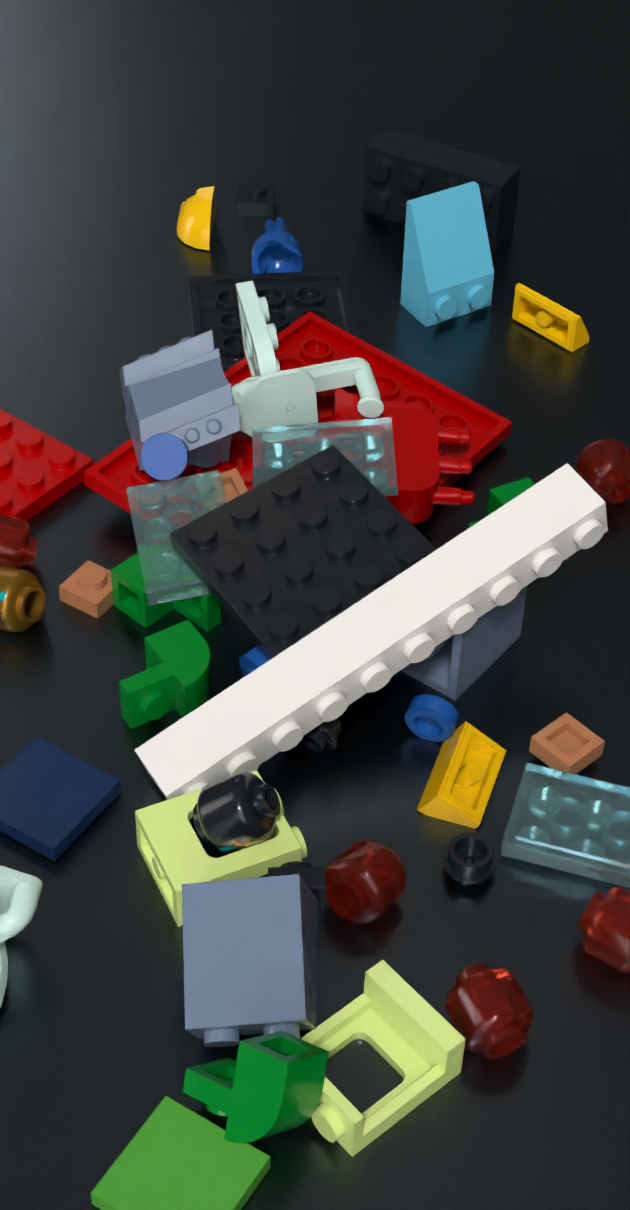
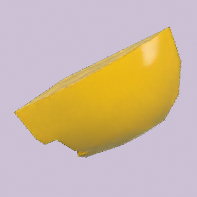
M215 186L199 188L196 190L195 195L189 197L186 202L183 201L181 204L176 227L177 236L183 243L191 247L210 251L215 223Z

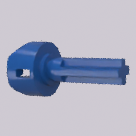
M280 217L275 222L268 219L265 222V234L260 236L254 243L251 250L253 274L301 272L303 269V250L301 245L292 234L286 233L284 220Z

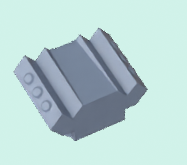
M212 330L193 338L190 336L183 338L178 344L164 346L154 354L142 355L138 357L137 361L119 369L122 394L126 405V422L140 471L144 470L141 463L142 447L151 436L159 433H172L185 441L190 452L189 465L211 467L219 462L229 461L232 434L241 430L238 404H233L231 383L225 377L219 348H214Z

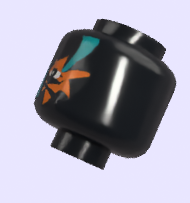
M242 771L212 782L202 788L197 803L193 808L194 825L204 842L213 845L222 852L232 853L261 843L272 836L276 826V816L280 813V801L275 789L270 784H264L253 773Z

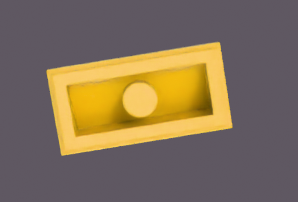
M521 283L516 285L512 319L570 352L589 342V334L581 316Z
M465 721L455 729L449 739L443 742L417 811L426 816L476 829L481 823L507 750Z

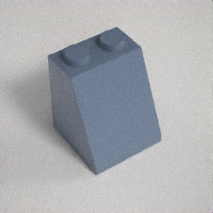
M528 585L522 588L511 602L502 606L497 605L479 617L469 630L462 634L452 635L436 646L426 659L418 663H411L400 671L456 701L521 636Z
M292 874L182 884L185 1030L199 1039L203 1038L204 1046L229 1047L239 1045L240 1035H266L283 1031L300 1039V1031L316 1029L319 900L301 875Z

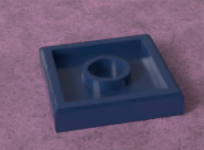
M36 736L0 771V831L47 858L56 861L121 793V780Z

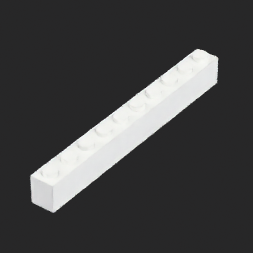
M568 463L136 748L135 752L166 800L201 789L212 782L242 771L252 772L257 770L260 764L278 752L294 748L303 739L305 734L321 723L337 719L345 712L348 705L366 693L375 692L383 688L394 674L409 664L418 663L426 659L436 646L452 635L462 634L469 630L479 617L497 605L502 606L511 602L522 588L537 578L547 577L554 573L562 561L580 549H588L594 546L604 533L608 531L606 502Z

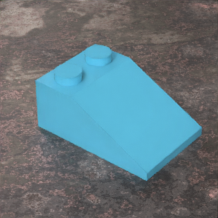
M472 181L408 200L400 304L425 327L491 306L494 268L479 184Z

